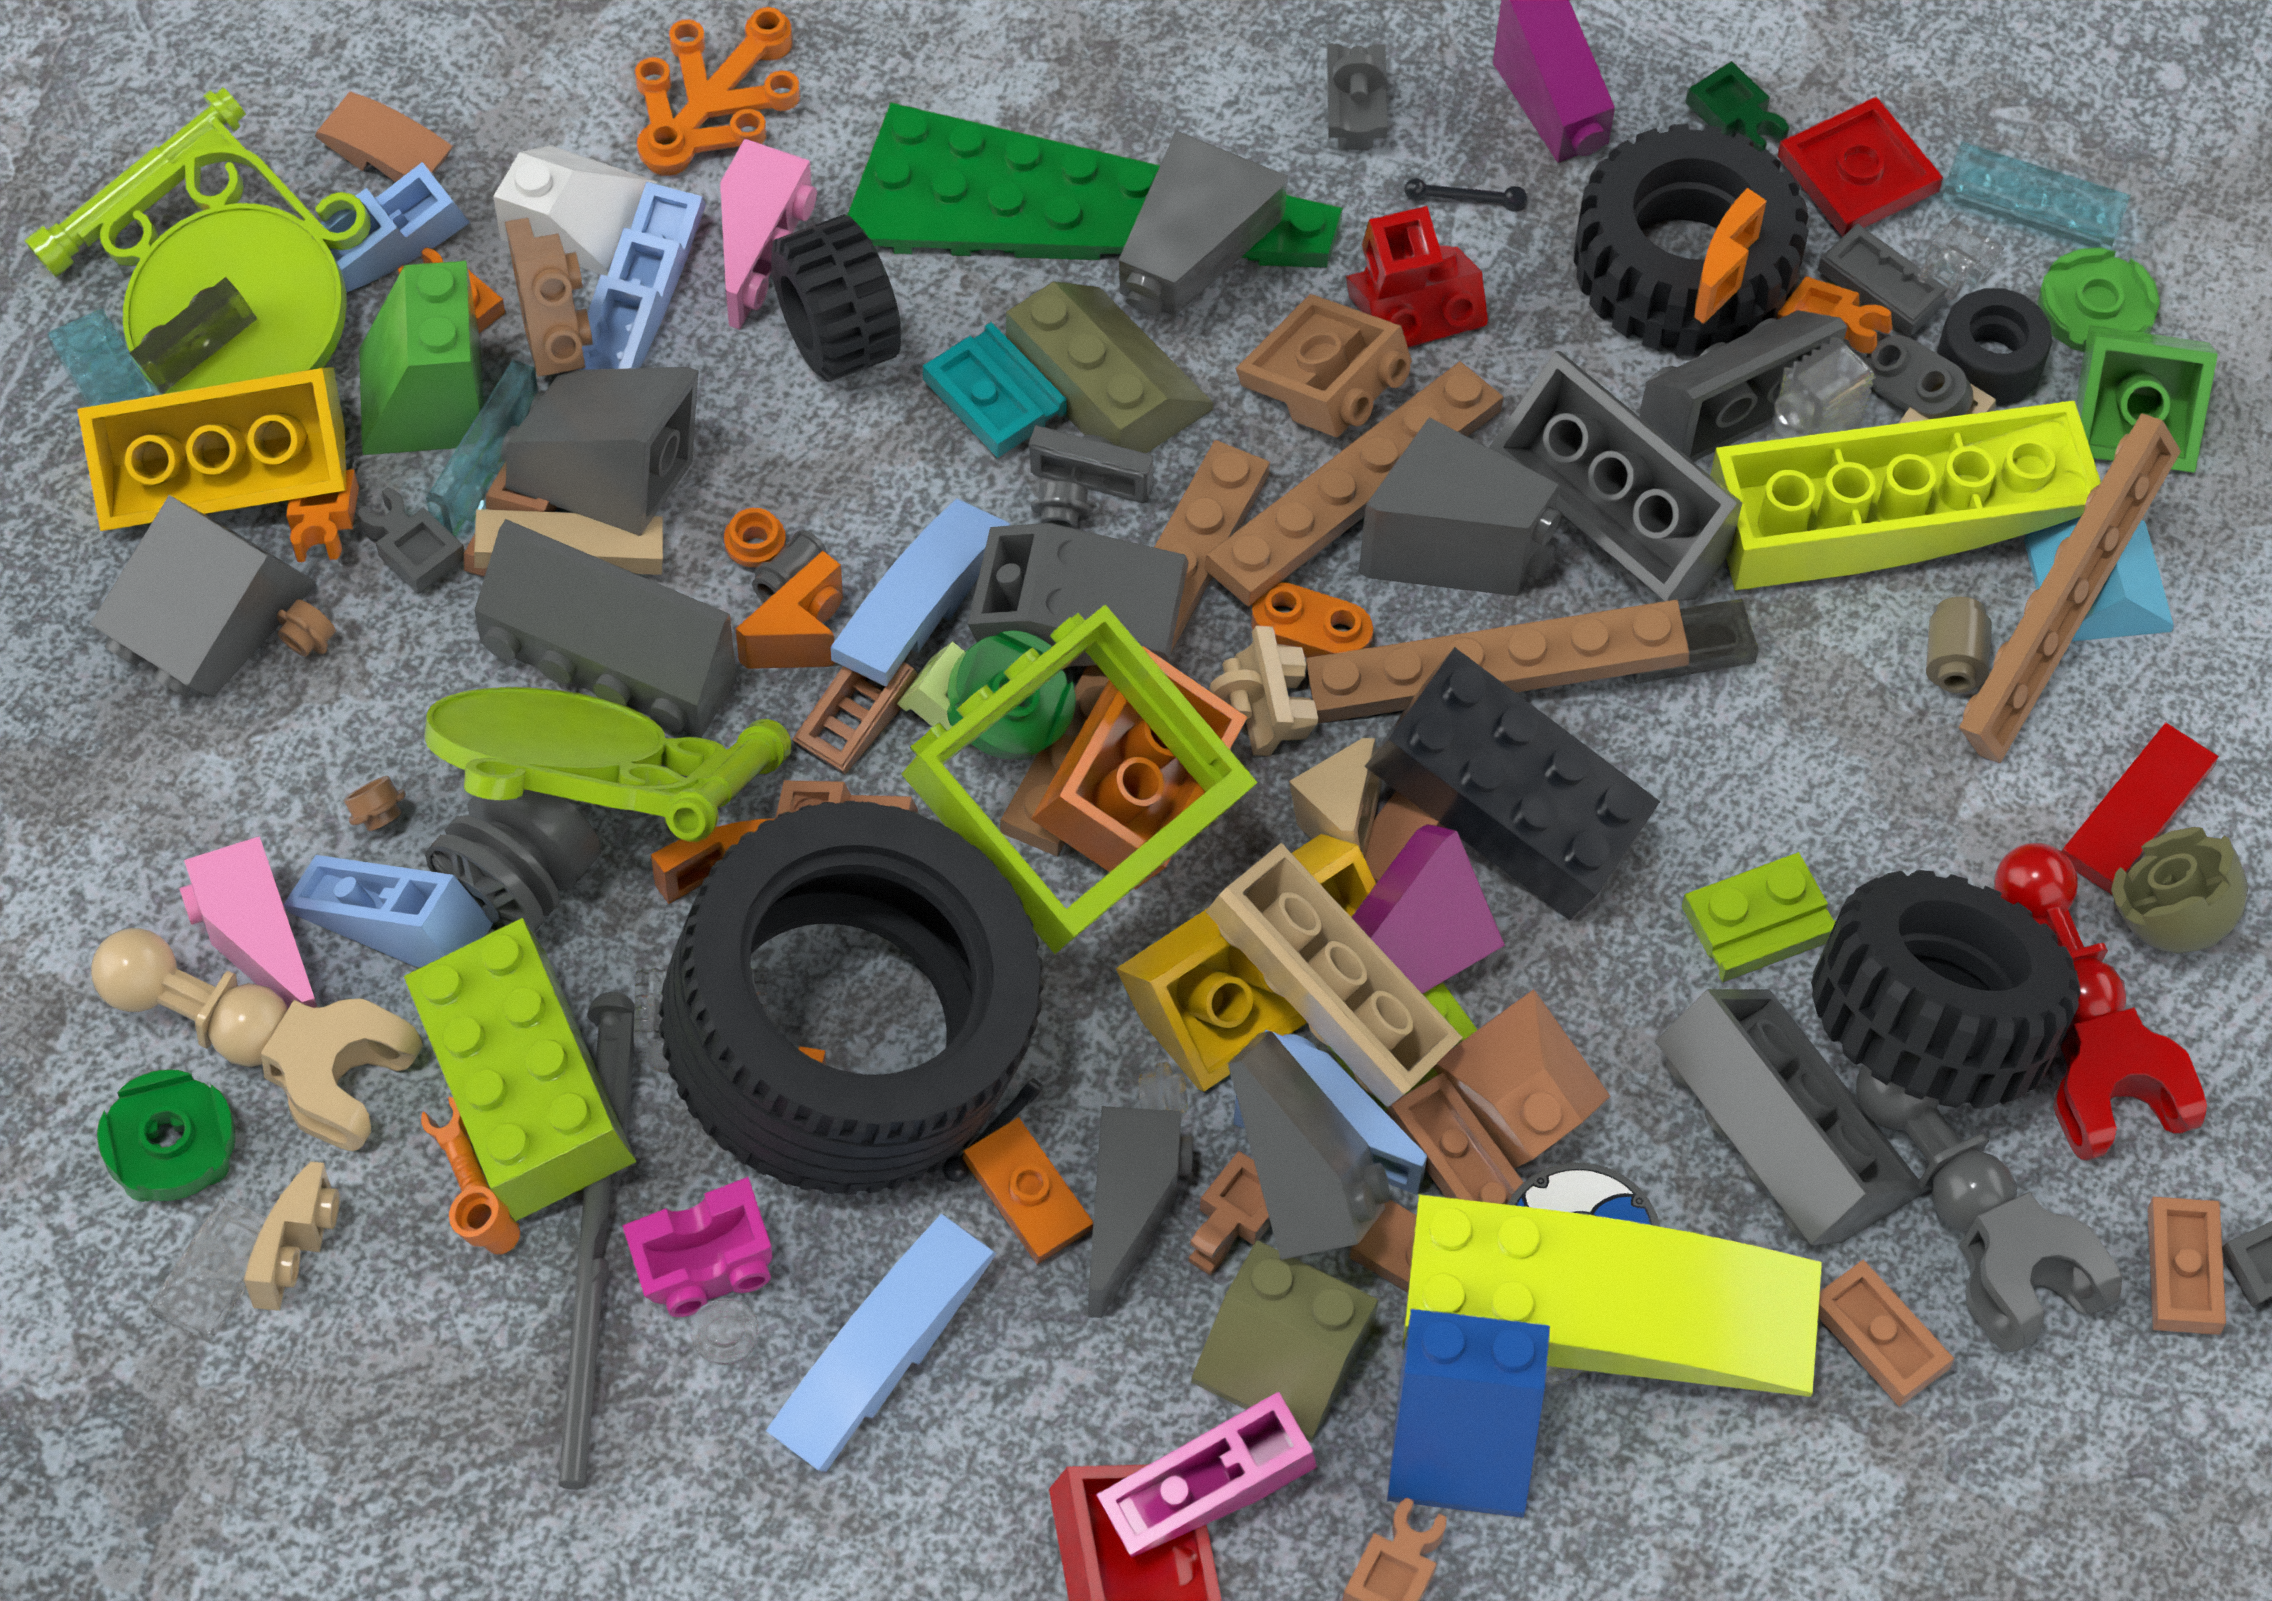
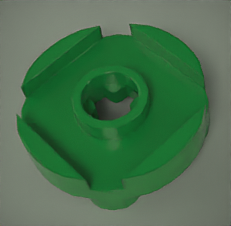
M1011 630L1000 632L996 636L985 637L964 651L954 664L948 682L950 705L948 706L947 717L950 725L954 726L963 718L957 709L983 686L988 685L995 693L1010 680L1004 674V671L1024 653L1034 648L1041 656L1052 646L1030 633ZM1061 670L1026 698L1024 707H1015L971 744L980 751L1000 759H1016L1021 761L1031 758L1061 738L1069 727L1076 704L1073 682L1068 684L1066 675Z
M181 1070L153 1071L127 1082L117 1092L119 1099L110 1107L107 1115L104 1110L97 1128L99 1151L112 1179L120 1184L126 1194L133 1200L145 1202L150 1200L173 1201L183 1199L200 1192L208 1185L219 1183L227 1175L230 1169L229 1158L235 1147V1125L226 1099L212 1084H210V1088L205 1083L194 1080L191 1073ZM171 1123L175 1132L184 1131L183 1136L171 1146L161 1147L160 1144L152 1145L149 1143L150 1139L159 1136V1126Z

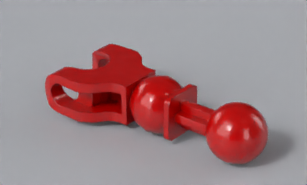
M2027 843L2008 852L1997 867L1994 877V889L2001 892V898L2013 905L2019 902L2032 911V918L2037 923H2046L2057 934L2058 946H2066L2073 959L2079 979L2081 993L2078 998L2079 1006L2065 1033L2067 1037L2061 1046L2067 1063V1071L2065 1077L2058 1085L2053 1105L2055 1115L2074 1154L2082 1160H2092L2105 1156L2115 1140L2117 1131L2110 1101L2114 1097L2132 1096L2147 1103L2163 1128L2171 1133H2184L2202 1127L2207 1103L2188 1052L2167 1036L2153 1033L2146 1028L2140 1020L2135 1007L2125 1010L2126 992L2124 981L2111 965L2102 962L2108 952L2105 943L2084 947L2069 913L2078 890L2077 873L2070 859L2058 848L2045 843Z

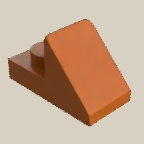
M820 552L736 627L739 662L747 669L833 666L836 663L831 660V646L835 642L834 634L823 623L834 615L843 599L841 564L826 552Z

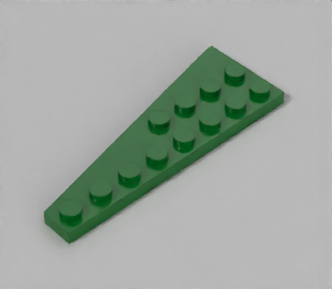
M890 102L847 215L864 230L874 246L894 247V254H912V247L951 249V256H971V252L978 250H1003L1004 253H1014V258L1100 261V253L1122 254L1160 165ZM1286 195L1285 213L1281 222L1241 258H1247L1248 261H1258V266L1327 268L1342 222L1343 208Z

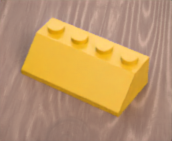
M334 367L318 368L77 409L100 531L152 523L169 495L203 514L346 490L345 426Z
M1319 834L1292 852L1293 856L1350 917H1352L1376 885L1357 844ZM1207 909L1115 968L1142 1023L1193 1084L1203 1092L1230 1075L1228 1063L1258 1033L1268 1030L1283 1036L1291 1034L1307 1023L1285 997L1278 995L1268 986L1263 973L1239 948L1234 947L1225 940L1220 933L1218 925L1206 913Z

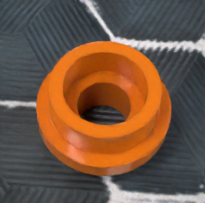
M753 507L741 510L732 518L725 529V550L736 563L746 567L757 568L760 563H770L786 546L785 529L782 523L765 509ZM753 538L764 540L756 544L746 543Z

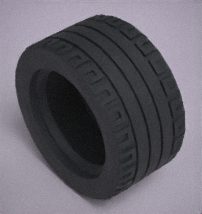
M854 800L844 801V803L821 802V804L814 806L806 805L800 807L796 812L787 811L778 814L776 819L766 820L759 824L756 832H747L742 835L738 844H732L726 850L723 859L717 861L711 868L708 877L704 879L700 891L691 906L666 972L667 975L663 982L661 993L663 999L659 1008V1016L662 1018L659 1031L660 1036L665 1039L662 1051L663 1057L669 1062L668 1073L671 1079L676 1080L678 1085L677 1093L680 1099L686 1102L688 1112L693 1118H697L700 1121L705 1133L708 1136H712L718 1142V1146L725 1151H730L737 1157L738 1161L757 1170V1173L764 1176L767 1174L785 1185L790 1184L809 1191L811 1189L821 1190L827 1194L844 1193L846 1195H854L858 1191L878 1193L885 1188L892 1190L901 1187L904 1181L915 1182L922 1179L926 1172L934 1173L942 1166L945 1160L958 1156L962 1147H967L975 1134L985 1125L1015 1075L1029 1048L1031 1037L1039 1023L1037 1017L1042 1010V1000L1039 996L1044 987V979L1040 975L1043 963L1042 958L1037 954V949L1039 948L1038 937L1033 933V923L1023 909L1024 904L1020 896L1015 893L1009 880L1003 877L997 870L998 867L993 861L988 859L976 846L963 839L957 832L952 831L937 821H932L914 811L911 812L900 807L884 806L868 801L856 802ZM807 925H847L874 933L902 949L921 967L930 979L941 1002L945 1017L946 1048L937 1056L921 1065L888 1074H859L825 1065L798 1050L784 1038L767 1017L754 988L751 973V954L773 937L791 929Z

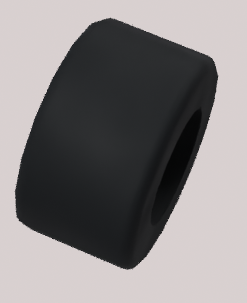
M1983 288L1965 294L1951 307L1944 323L1937 354L1959 366L1969 383L1996 399V405H2006L2025 398L2037 387L2053 342L2051 323L2041 307L2025 295L2005 288ZM1993 340L2004 344L2013 352L1994 353L1984 349L1976 341Z

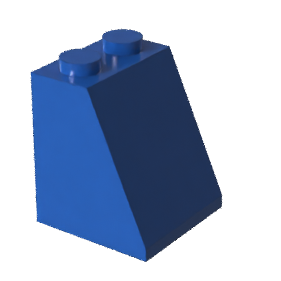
M1411 1309L1399 1375L1387 1501L1401 1503L1405 1498L1414 1501V1505L1524 1518L1545 1391L1550 1325Z

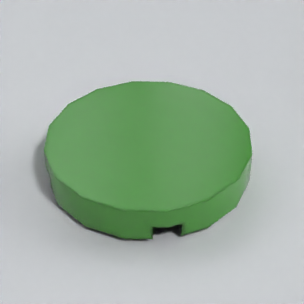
M2105 248L2077 249L2060 256L2050 266L2049 272L2044 276L2037 299L2038 306L2041 307L2051 323L2053 337L2073 350L2084 352L2089 325L2150 333L2160 299L2156 282L2141 264L2130 258L2128 263L2121 258L2115 257L2116 251Z

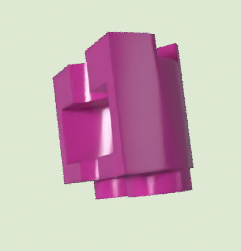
M749 1177L704 1193V1199L692 1208L683 1211H670L666 1208L622 1225L644 1296L654 1303L666 1304L670 1316L686 1317L696 1314L707 1306L710 1299L726 1295L732 1291L736 1293L752 1292L762 1288L770 1281L771 1275L768 1264L773 1258L772 1247Z

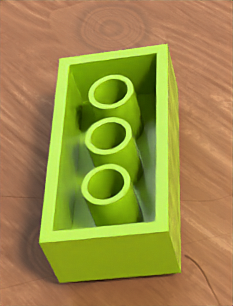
M523 918L403 976L490 1189L508 1207L509 1213L515 1221L636 1162L547 953Z

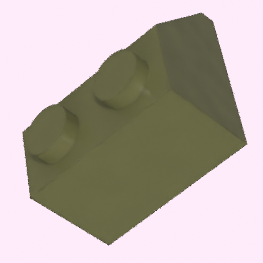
M1256 1240L1225 1294L1193 1372L1191 1383L1245 1410L1279 1391L1305 1438L1312 1443L1373 1334L1378 1299L1293 1257L1281 1260L1277 1249Z

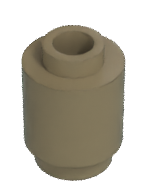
M1969 597L1947 598L1937 605L1936 612L1929 619L1926 675L1930 681L1947 692H1968L1982 685L1989 676L1992 622L1986 614L1985 606L1981 602Z

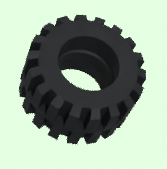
M849 215L837 216L773 241L771 254L772 277L783 316L798 350L810 368L825 382H832L897 357L901 348V322L890 280L870 238Z

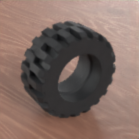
M1674 124L1669 126L1668 132L1659 133L1657 128L1637 134L1635 144L1626 140L1609 151L1608 159L1606 158L1598 162L1590 174L1589 185L1584 188L1574 243L1573 263L1577 266L1576 279L1581 291L1586 296L1590 295L1589 305L1603 320L1611 317L1614 330L1628 339L1632 334L1642 338V345L1647 348L1659 351L1660 346L1676 348L1675 354L1694 355L1695 349H1705L1719 342L1727 344L1750 333L1756 325L1770 318L1777 320V313L1796 289L1809 232L1806 227L1809 215L1806 201L1799 195L1800 186L1788 170L1780 172L1781 161L1766 148L1762 152L1753 148L1754 141L1739 133L1736 134L1735 138L1721 134V127L1705 125L1704 130H1690L1689 124ZM1749 188L1767 201L1759 238L1747 249L1749 253L1741 288L1703 324L1694 318L1705 259L1683 258L1666 252L1650 241L1642 230L1651 225L1669 220H1691L1717 229L1732 204Z
M1916 870L1909 876L1903 871H1896L1864 883L1855 889L1854 894L1847 897L1814 969L1811 981L1813 987L1812 998L1818 1018H1822L1823 1028L1831 1041H1839L1842 1044L1843 1054L1855 1065L1862 1063L1868 1067L1873 1078L1885 1085L1892 1082L1906 1089L1904 1094L1920 1100L1925 1096L1938 1099L1939 1105L1958 1108L1964 1103H1970L1973 1109L1990 1108L1999 1102L2003 1105L2025 1096L2028 1091L2035 1089L2043 1080L2079 1006L2080 984L2073 959L2066 946H2058L2057 934L2046 923H2037L2032 918V911L2019 902L2013 905L2001 898L2002 893L1986 885L1983 889L1968 884L1967 878L1952 874L1947 878L1936 876L1934 871Z

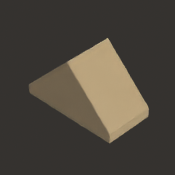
M1362 738L1289 781L1297 826L1311 839L1319 834H1324L1357 844L1364 858L1382 786V779L1364 767L1377 749L1375 738Z

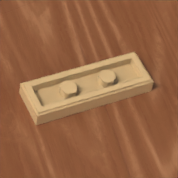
M476 509L474 568L488 567L499 528L504 520L507 519L632 573L662 575L663 516H654L641 536L577 513Z

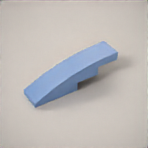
M646 181L631 228H623L608 275H600L587 313L593 345L582 347L586 368L577 370L641 368L666 313L706 207L703 196Z
M956 498L919 534L866 597L832 644L831 660L879 684L887 686L909 652L912 650L919 653L942 617L948 620L952 618L978 579L990 527L1010 526V523Z
M940 1214L897 1261L847 1321L808 1371L768 1426L766 1432L818 1471L827 1472L865 1416L873 1418L912 1362L918 1365L921 1363L997 1253L948 1217Z

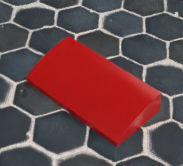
M1150 1464L1067 1466L1050 1486L1049 1494L1069 1601H1222L1207 1524L1131 1558L1098 1499V1493Z

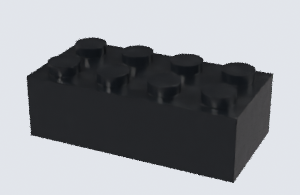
M1456 647L1430 674L1364 766L1432 818L1439 821L1444 827L1457 831L1460 839L1569 921L1598 895L1661 802Z

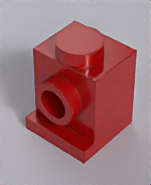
M1428 206L1369 219L1362 241V249L1377 300L1424 290L1430 269L1443 266L1444 263Z

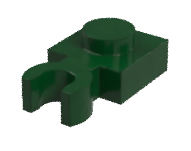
M1730 61L1688 88L1685 103L1708 125L1721 127V134L1730 136L1737 132L1754 141L1753 148L1759 152H1762L1767 145V142L1760 135H1768L1778 144H1780V141L1788 138L1790 128L1787 121L1776 113L1767 112L1770 97L1734 62Z

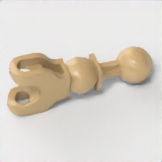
M128 928L111 934L99 945L92 959V982L97 993L106 1003L126 1012H142L160 1004L194 1020L200 1046L208 1049L213 1044L216 1051L231 1064L250 1068L262 1065L264 1079L278 1085L286 1093L289 1111L299 1129L313 1137L348 1151H356L363 1147L371 1133L369 1113L364 1104L337 1086L339 1079L351 1068L365 1064L376 1065L397 1072L405 1070L413 1064L423 1047L422 1040L414 1026L401 1017L362 998L340 1000L326 1007L316 1008L293 1000L288 1008L284 1000L269 987L251 983L238 986L236 974L230 971H226L217 986L214 987L177 969L174 953L167 942L159 935L146 929Z

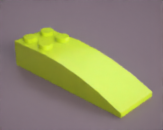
M2075 400L1716 447L1710 473L1712 478L1742 502L1732 549L1726 557L1735 590L1854 575L1908 565L2022 536L2081 517L2084 513L2089 493L2101 483Z
M1419 1195L1402 1349L1405 1346L1411 1309L1550 1325L1547 1366L1811 1397L1813 1393L1822 1262L1721 1238L1619 1219L1541 1208Z

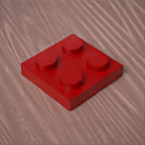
M1877 96L1780 141L1777 157L1842 237L1857 223L1865 228L1940 192L1944 178Z

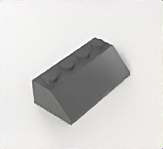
M1555 351L1489 448L1558 483L1559 489L1555 508L1663 600H1696L1731 552L1742 502L1561 351Z
M504 520L499 528L474 610L481 644L501 659L508 661L517 659L538 668L546 677L560 684H569L571 682L594 692L600 699L627 706L648 715L660 727L668 731L680 732L682 730L702 738L737 681L730 614L510 520Z
M1707 989L1655 1040L1656 1044L1668 1058L1666 1065L1672 1076L1686 1088L1692 1089L1707 1109L1705 1117L1711 1127L1722 1137L1731 1140L1744 1157V1168L1750 1178L1761 1188L1771 1192L1784 1209L1783 1219L1788 1228L1797 1237L1809 1242L1811 1246L1842 1243L1923 1193L1917 1186L1919 1179L1876 1124L1863 1112L1855 1097L1770 989Z

